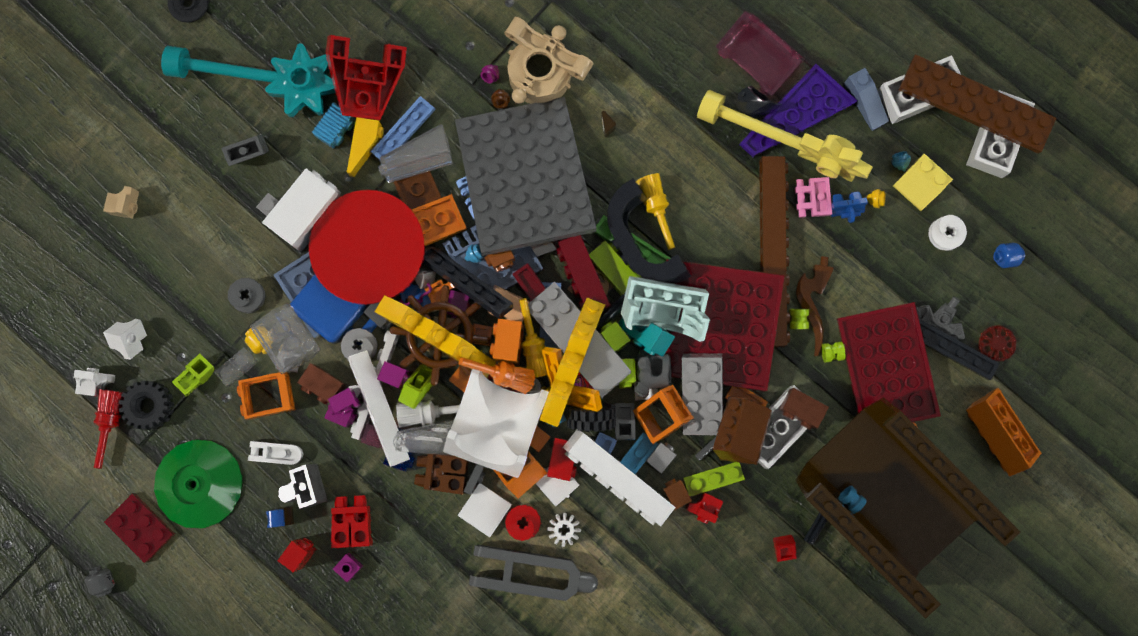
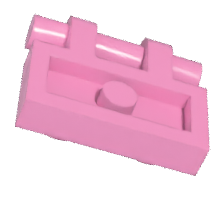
M829 177L810 178L809 186H804L803 179L796 180L795 194H797L798 201L796 210L799 213V218L806 217V210H811L812 217L831 216L832 206ZM805 193H810V203H805Z

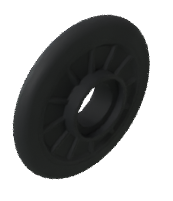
M168 0V9L171 15L178 21L185 23L199 20L208 8V0H192L193 2L190 7H184L185 0Z

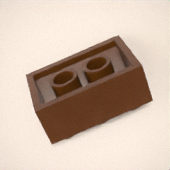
M728 397L712 449L720 460L757 465L772 410L747 398Z

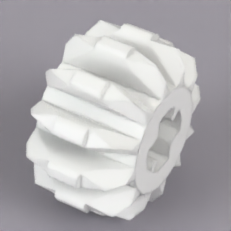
M563 513V519L561 520L559 514H556L558 522L550 520V523L555 527H548V531H554L555 533L550 534L549 538L552 539L556 536L557 538L554 542L556 545L559 540H562V547H565V540H568L569 544L573 545L571 537L576 540L579 539L574 532H581L580 528H574V526L579 524V521L571 522L574 519V515H571L569 520H567V513ZM563 524L570 528L566 535L561 534L562 531L559 532V528H562Z

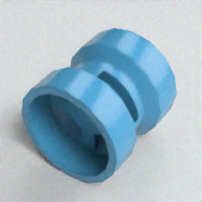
M853 486L847 487L838 497L842 504L848 506V510L852 514L859 512L867 502L862 495L857 494V490Z

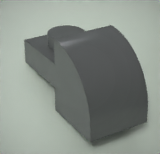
M615 403V440H635L634 403Z

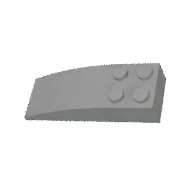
M553 282L532 300L528 307L530 314L564 353L581 312L561 288ZM595 329L579 372L595 390L599 391L602 398L631 374L632 371Z

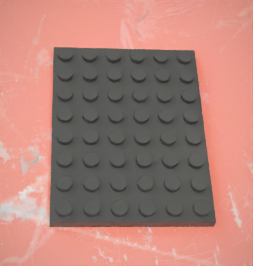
M565 97L556 98L545 103H532L455 120L482 256L597 232Z

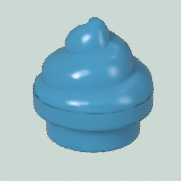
M906 151L898 152L892 155L893 160L891 162L898 170L905 172L910 164L911 157Z
M472 244L468 247L465 256L466 261L473 263L482 261V258L485 256H482L479 244Z

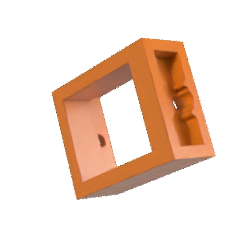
M283 371L238 381L237 393L242 401L240 411L245 419L251 420L295 410L288 372ZM278 380L282 407L254 413L249 386Z
M674 385L660 390L633 410L652 444L663 440L693 419ZM659 399L674 421V424L664 431L661 430L648 408Z

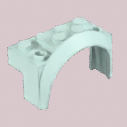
M629 276L621 315L626 327L632 330L633 325L649 327L651 322L666 330L688 335L701 342L705 340L710 321L705 314L709 293L706 289ZM681 308H683L681 320L678 321Z

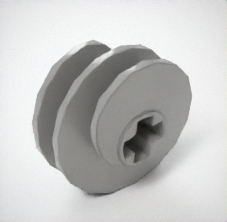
M352 329L345 334L341 342L342 353L347 359L351 355L366 350L371 359L377 352L378 344L376 338L365 329ZM357 342H363V344H361V350L356 348Z

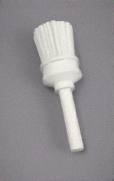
M428 400L419 402L417 407L412 409L403 403H397L398 426L402 428L422 423V425L433 424L435 418L440 417V415L457 413L460 405L439 407V405L434 406L432 401Z

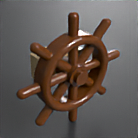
M447 285L442 287L440 302L430 303L423 307L413 295L408 296L407 301L414 310L427 319L432 320L428 314L439 311L438 317L434 316V322L449 332L465 339L470 344L490 343L491 340L488 336L474 335L473 327L469 320V317L479 310L481 306L475 302L463 312L459 307L448 303L449 287ZM450 312L457 317L455 319L446 318V314ZM461 323L464 326L465 334L458 333V326ZM394 326L390 328L391 334L406 336L411 352L410 355L399 363V367L404 369L417 359L422 364L432 368L431 385L436 386L438 384L440 369L459 365V361L427 342L418 347L415 338L417 336L403 328ZM426 351H430L429 355L434 357L433 359H430L423 355V353H425ZM459 365L466 375L470 376L472 370Z

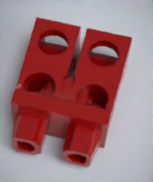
M366 495L354 496V507H348V496L336 497L335 508H331V548L372 546L370 506H367Z

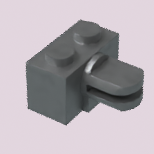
M307 464L289 470L292 482L281 486L278 492L281 501L285 503L297 501L299 509L312 507L328 501L317 464Z

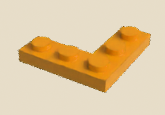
M545 347L542 349V354L551 387L563 355L561 349ZM573 386L567 405L596 412L602 409L598 390Z

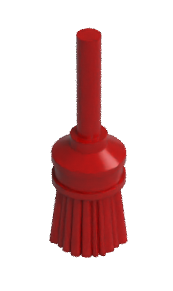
M99 389L98 410L95 412L96 416L93 423L99 426L100 436L93 468L102 469L108 434L112 428L119 426V418H121L119 408L122 407L119 401L124 400V397L121 396L123 392Z

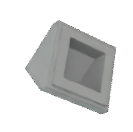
M427 268L420 269L415 278L419 288L423 289L428 287V283L430 285L435 283L436 272Z

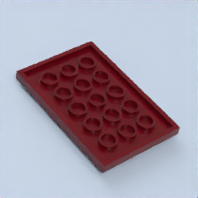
M915 302L837 318L858 413L884 397L911 422L941 416Z

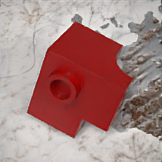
M703 493L698 502L687 503L685 510L698 515L697 520L708 524L709 521L716 523L723 501Z

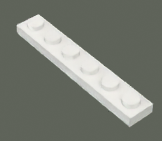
M388 330L384 336V348L379 350L377 360H379L378 365L374 367L377 377L384 361L390 363L400 336L391 334ZM365 401L358 408V420L353 423L350 431L353 433L351 438L357 440L363 439L370 419Z

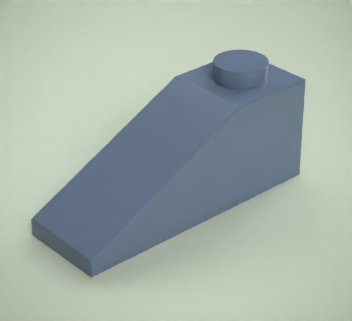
M866 68L849 76L844 82V86L857 100L856 106L870 129L873 131L888 123L889 120L879 93Z

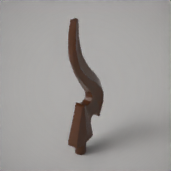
M824 256L821 257L820 265H814V278L807 279L805 273H803L796 287L798 302L803 309H809L808 318L815 335L814 356L819 355L824 329L821 317L810 294L811 292H816L818 295L822 294L833 272V267H828L829 257Z

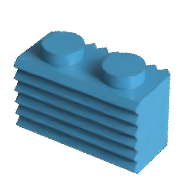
M333 102L312 133L320 141L334 149L335 146H339L343 142L345 132L353 128L355 118L343 116L339 105Z

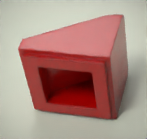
M792 535L773 538L777 562L797 559L796 543Z

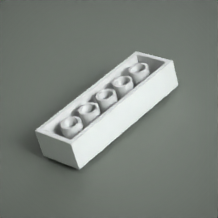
M576 430L563 446L567 451L565 453L567 457L576 464L580 461L582 463L580 467L591 476L596 474L595 479L607 489L611 486L610 491L622 501L626 498L625 503L637 513L641 510L640 515L652 525L657 523L662 526L676 508L583 432Z

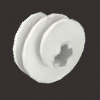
M946 215L934 221L928 233L930 242L936 248L945 251L959 247L967 235L964 222L954 215Z

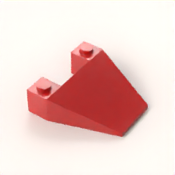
M335 35L327 36L326 59L341 114L343 116L381 120L405 67L407 47L391 44L384 45L382 63L348 58L350 38Z

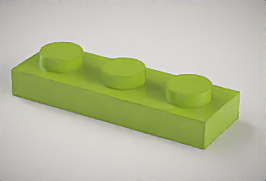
M733 462L684 477L683 480L686 490L691 497L745 480L740 462Z

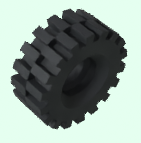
M151 381L133 383L134 386H128L126 388L128 392H123L121 395L124 397V400L119 401V404L123 405V408H119V411L124 413L121 417L123 420L128 421L126 424L134 426L133 428L153 430L157 429V427H162L164 425L163 422L169 421L168 415L173 414V411L170 409L174 407V402L170 400L173 399V396L168 394V388H164V385ZM146 398H151L154 401V409L150 413H145L141 410V403Z
M603 402L602 409L596 412L567 405V426L573 430H585V432L606 431V429L615 428L616 406Z

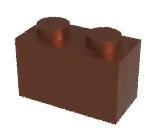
M312 363L308 365L297 382L302 385L301 390L310 395L313 392L318 396L317 400L325 405L329 403V398L342 392L346 386L345 383Z
M791 388L779 410L783 411L782 415L790 420L795 418L801 421V426L811 430V428L819 427L829 407L801 391Z

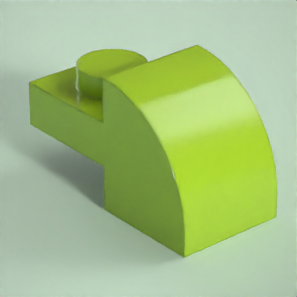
M198 354L185 366L186 369L172 381L186 397L200 384L203 385L214 372V367L201 354Z

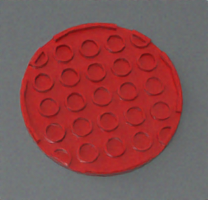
M376 190L354 191L334 200L314 224L309 239L310 262L321 284L338 298L360 305L380 303L384 295L393 299L404 292L417 277L425 255L424 233L413 211L395 196Z

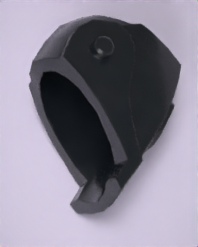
M748 86L738 93L736 106L740 113L752 118H759L779 108L782 104L771 101L755 87Z

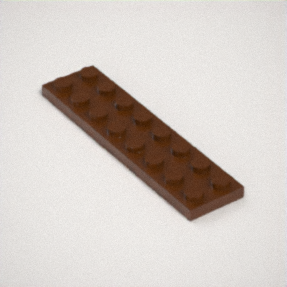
M916 54L913 56L898 89L903 93L1038 154L1042 152L1056 120V117Z

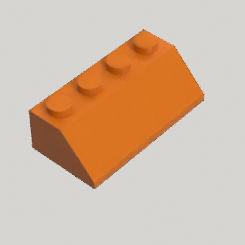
M999 388L978 399L966 409L968 417L976 424L980 435L985 438L991 452L996 455L1002 469L1009 476L1031 468L1042 454Z

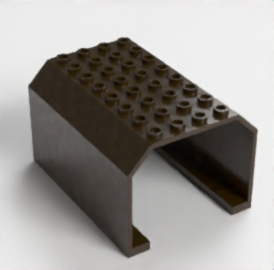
M884 397L859 412L807 461L796 478V482L805 498L925 619L941 603L916 578L925 566L971 524L979 520L1004 546L1021 533L897 407ZM849 486H853L857 490V494L862 495L867 500L865 506L855 514L848 510L846 504H842L838 500L839 495Z

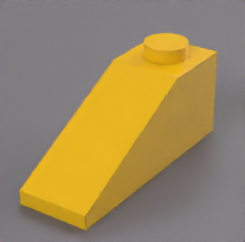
M356 117L347 173L350 177H355L372 154L371 150L379 143L380 138H383L384 128L378 120Z

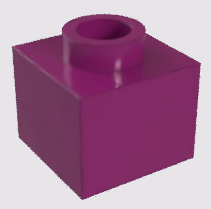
M348 553L333 570L346 582H349L363 565ZM344 565H348L350 567L349 572H346L343 569Z

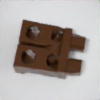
M428 454L418 456L417 466L426 467L425 475L416 474L414 484L424 487L426 490L463 495L465 494L464 489L467 477L447 475V473L467 474L469 461L452 455Z

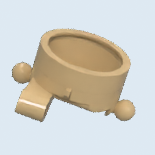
M514 17L505 31V35L509 39L519 44L514 50L508 52L510 55L508 75L513 89L512 99L515 103L520 104L524 101L530 104L545 103L561 98L567 89L571 88V75L584 81L594 65L588 57L572 53L565 48L564 44L560 41L566 37V30L563 26H555L551 32L552 36L542 35L532 29L523 19ZM536 54L545 55L552 62L551 71L543 77L532 76L526 68L528 60Z

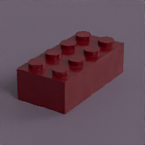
M581 235L558 242L557 255L560 262H564L566 265L564 266V272L567 279H571L573 282L571 289L575 298L579 297L580 299L578 304L580 311L586 298L605 304L603 312L606 311L610 304Z

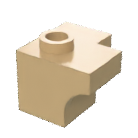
M124 186L120 193H107L103 211L110 215L133 219L138 208L137 199L139 191L132 187Z

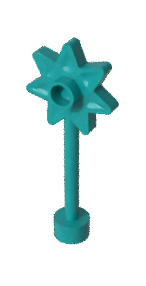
M302 43L297 45L292 60L276 57L271 59V63L276 71L192 59L187 48L166 46L162 54L161 67L165 76L185 78L188 71L192 70L270 82L265 91L272 97L284 98V112L290 118L294 117L305 105L317 115H323V96L336 93L332 78L327 76L330 70L326 54L311 59L306 47Z

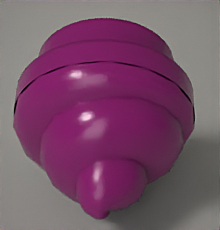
M491 64L484 66L481 78L489 84L496 82L499 78L498 66Z

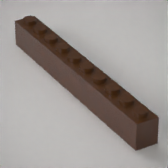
M762 156L759 161L760 272L785 275L774 347L784 348L790 342V332L787 331V324L790 323V313L787 312V305L790 303V295L787 293L790 277L789 274H786V267H789V256H786V248H789V237H786V229L788 230L789 218H786V211L789 209V200L786 199L789 183L785 178V174H788V162H785V156Z

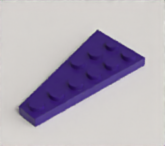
M815 64L779 102L782 106L770 111L762 122L797 135L856 104L857 100L822 68ZM751 131L739 145L752 157H755L781 142Z

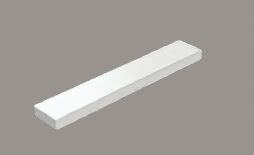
M368 351L349 356L348 361L390 467L408 461L410 459L381 384L377 380L378 377Z

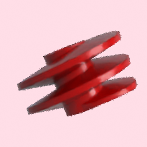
M522 504L515 506L509 511L505 525L511 537L516 540L525 541L538 533L541 519L535 508ZM523 517L529 522L524 528L520 527L521 524H518V520H521Z

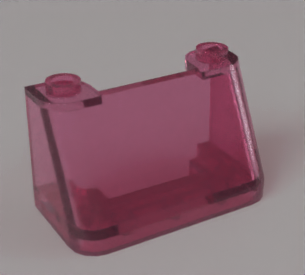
M744 11L716 45V48L719 50L717 53L724 59H727V57L733 59L759 82L761 86L759 90L766 96L769 94L773 96L805 61L795 49L750 11Z

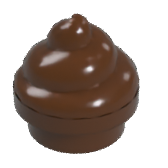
M498 89L492 94L491 102L496 108H505L510 102V96L505 90Z

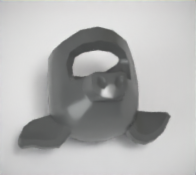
M640 349L637 356V377L639 382L636 384L635 391L638 396L646 397L649 395V389L671 386V358L669 354H664L663 357L658 354L652 356L644 351V349Z

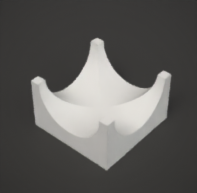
M472 369L455 420L448 432L443 452L518 478L525 465L527 453L549 392L545 390L535 394L513 392L492 383L481 371Z

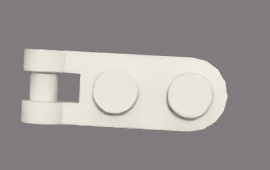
M250 441L251 454L248 455V461L293 465L298 464L303 458L302 449L296 445ZM259 448H263L262 456L258 455Z

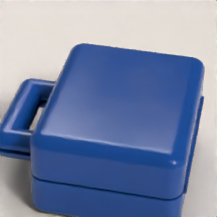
M314 275L290 303V310L328 342L336 344L347 332L354 329L352 326L371 304H354L338 298L329 292ZM369 319L362 329L372 333L378 325Z

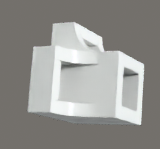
M134 319L127 323L116 322L103 332L109 347L119 351L125 359H132L144 349L141 340L147 334L139 319Z
M87 368V371H74L73 378L76 380L75 394L98 396L99 389L104 390L106 385L115 381V375L99 373V369Z

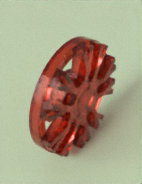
M991 326L982 332L979 338V348L982 354L997 362L1004 361L1015 353L1017 340L1011 330L1003 326ZM1002 330L1006 332L1004 336L1001 335ZM990 331L992 338H989L986 333ZM983 339L989 340V343H984ZM1008 342H1012L1011 348L1007 346ZM985 346H989L991 348V350L988 353L984 349ZM999 351L1003 353V358H999Z

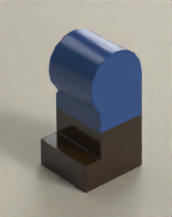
M293 507L276 508L266 511L268 517L267 528L294 524Z

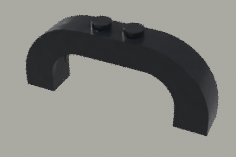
M632 178L615 192L608 206L607 222L614 237L612 242L617 250L620 249L622 251L621 259L625 265H630L640 278L672 284L681 283L690 278L691 274L679 255L677 254L660 264L650 263L644 257L629 230L628 218L635 207L647 200L639 184Z

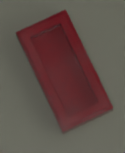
M528 263L512 273L531 301L546 289Z

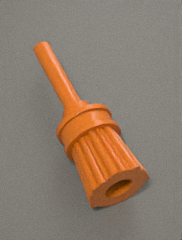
M463 357L459 360V365L490 374L496 385L506 388L510 387L523 394H527L533 388L535 382L534 369L516 367L514 364L505 361L489 366Z

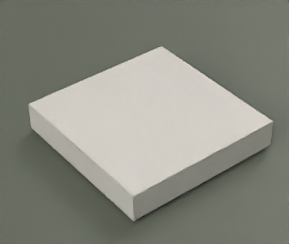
M479 483L458 516L488 537H491L512 504Z

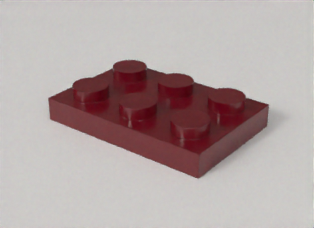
M132 493L104 521L144 563H147L175 535L135 493Z

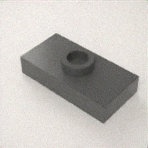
M476 464L464 489L465 493L472 495L477 483H482L486 475L483 472L485 466Z

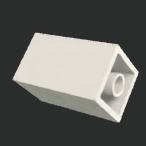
M305 169L262 223L291 246L302 252L309 244L314 224L334 200L341 197V192L331 182L323 179L315 170L310 172L308 169Z

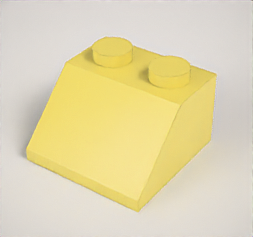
M923 154L900 177L893 187L917 209L922 211L953 179L927 155Z

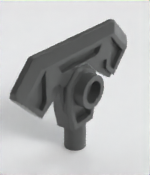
M953 296L949 303H944L934 314L930 305L916 307L920 320L957 340L965 338L962 323H952L956 313L955 307L960 301L957 297Z

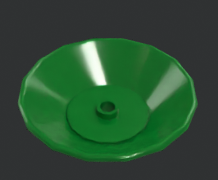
M191 440L177 445L164 456L155 473L154 492L159 508L169 520L185 528L203 529L220 523L234 510L241 496L242 475L237 460L227 448L213 441ZM192 481L196 482L195 488L191 486Z

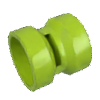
M789 309L791 316L790 329H809V322L807 321L809 309Z
M842 341L835 342L832 345L829 343L822 344L821 353L824 363L832 362L835 359L837 361L845 360V348Z

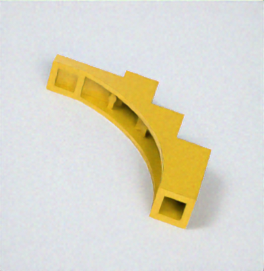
M384 295L374 311L384 319L424 340L457 361L463 357L489 366L496 364V361L475 348L465 339L449 332L436 322L423 317L410 307ZM482 372L483 375L487 378L489 374Z
M586 298L548 393L540 421L558 427L605 304Z

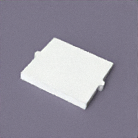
M547 474L536 483L555 506L566 497L569 498V494L579 486L572 477L570 481L547 477Z

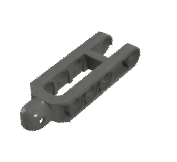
M475 545L474 556L506 562L503 578L490 576L484 578L470 574V586L562 601L568 600L577 592L592 593L598 586L597 577L593 573L580 571L572 559L484 545ZM513 562L566 570L570 575L568 587L565 590L550 588L547 585L546 587L531 585L528 582L526 584L512 582Z

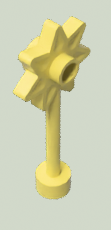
M712 90L706 92L700 104L697 118L715 124L718 117H721L800 150L798 156L817 163L816 170L827 177L837 178L839 175L852 182L855 176L867 179L873 168L861 160L863 152L855 150V145L843 137L827 135L824 141L807 133L804 134L803 138L724 106L726 96Z

